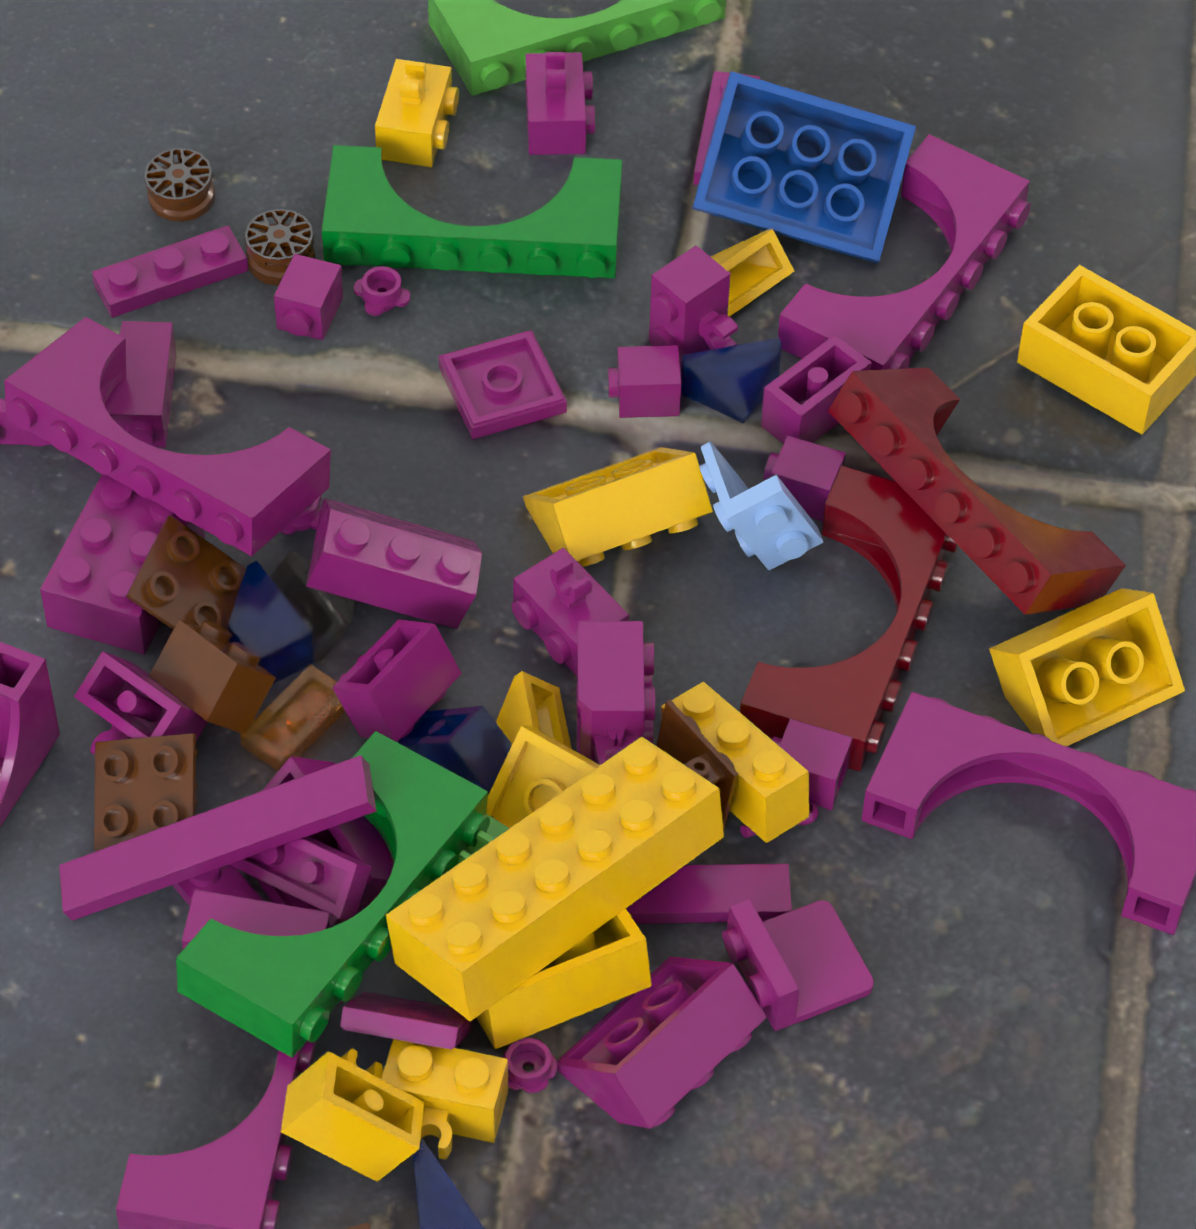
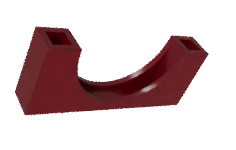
M929 367L851 372L828 412L1024 614L1077 608L1107 594L1126 565L1092 531H1073L1055 527L1014 510L979 487L950 459L941 446L937 435L960 401V398Z
M841 466L825 502L822 536L834 539L855 550L878 570L891 590L897 614L887 631L873 645L844 661L808 668L781 667L758 662L741 700L740 713L771 740L774 736L783 738L790 719L852 737L849 769L861 772L868 752L877 755L886 730V724L880 722L884 711L893 713L897 706L902 689V682L897 681L900 670L909 672L913 665L918 648V641L913 640L916 630L925 632L928 627L934 602L928 600L932 590L941 592L949 569V562L944 561L947 551L956 553L959 546L896 481Z

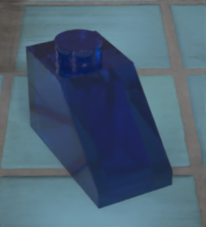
M256 560L247 565L228 624L229 632L232 634L230 642L231 644L232 642L240 643L261 655L262 658L258 664L276 677L273 682L275 684L314 664L312 635L309 628Z
M484 706L426 711L414 724L413 730L397 742L483 788L488 793L491 791L512 746V743Z

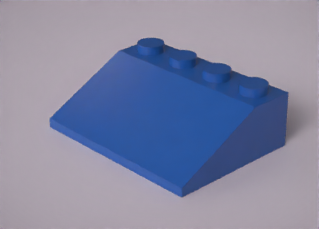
M731 71L723 88L692 209L764 231L773 229L775 234L878 264L916 126Z

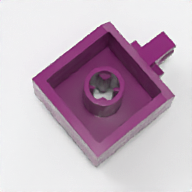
M578 621L577 752L599 765L606 762L641 736L652 744L654 743L655 687H653L652 676H654V643H643V621Z

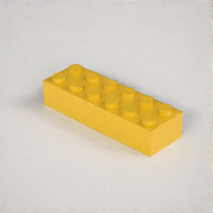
M641 736L386 914L395 964L467 1020L472 1021L724 837L719 788Z

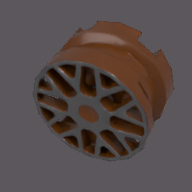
M187 148L165 150L153 157L146 166L144 178L148 191V201L151 209L158 216L170 221L184 222L202 216L214 204L215 188L212 182V169L209 161L201 153ZM174 155H178V161L174 162ZM157 162H160V163L164 164V166H163V167H160V166H159L158 164H156V163H157Z
M268 210L255 216L247 225L245 231L247 262L249 271L256 279L266 284L279 286L294 254L315 259L312 225L305 216L292 210ZM272 217L276 223L269 224L267 218ZM289 217H293L291 224L285 223Z

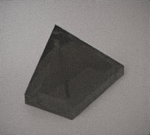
M290 551L261 590L313 660L321 662L352 624L356 600L306 587L311 561L298 552Z

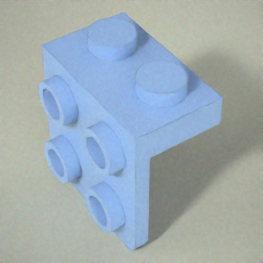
M711 441L701 446L706 462L700 465L701 474L709 489L713 493L717 492L719 501L713 504L715 513L727 532L735 529L737 540L748 557L756 555L770 571L789 560L799 558L806 551L824 543L817 525L777 475L748 489Z

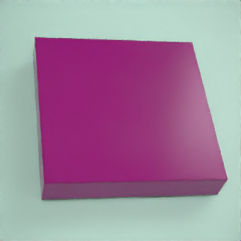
M532 330L438 356L439 369L472 440L567 413V400Z
M363 991L343 1006L340 1027H343V1030L452 1050L472 1031L474 1019L472 1021L467 1020L452 1007Z

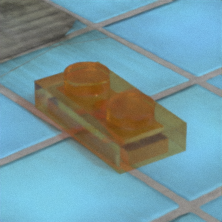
M310 664L252 722L246 735L240 733L241 746L278 771L291 756L300 757L345 712L332 688L337 681Z

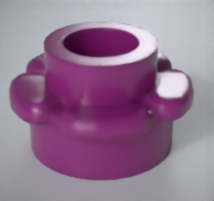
M534 1038L520 1039L512 1043L502 1055V1058L508 1059V1087L513 1090L522 1089L528 1094L538 1093L547 1088L548 1080L556 1075V1059L551 1055L549 1048L540 1040ZM525 1065H532L534 1069L526 1072L523 1070V1067Z

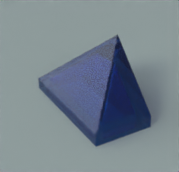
M774 338L682 355V395L744 424L762 401L764 387L779 377L782 348L780 339Z

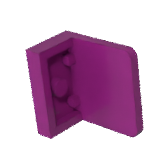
M750 898L729 906L727 930L722 932L725 949L732 962L738 963L747 980L748 988L763 1009L774 1032L866 997L872 992L873 977L829 902L824 900L816 901L763 922Z

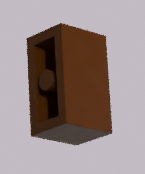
M179 619L149 676L207 722L246 735L276 677L258 664L262 657L257 652L237 642H232L231 644L229 640L232 634L223 627L208 620H203L201 626H197Z

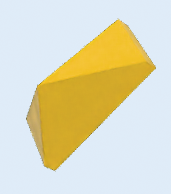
M768 229L710 256L730 273L729 317L794 272L773 229Z
M523 671L515 675L485 747L508 755L520 727L530 725L571 748L559 687Z

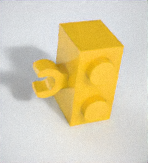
M395 60L375 124L376 147H381L382 160L433 167L437 150H444L447 145L449 135V121H446L448 115L455 116L458 107L459 88L452 87L451 67L409 60Z
M393 1039L381 1079L424 1102L421 1139L427 1135H433L440 1139L438 1144L439 1159L446 1160L450 1155L453 1146L452 1134L495 1143L508 1095V1059L458 1048L451 1050Z
M353 1048L342 1057L328 1051L287 1085L281 1132L378 1182L420 1149L424 1102L382 1080L383 1066L381 1063L376 1061L366 1070L358 1067L356 1064L357 1051Z

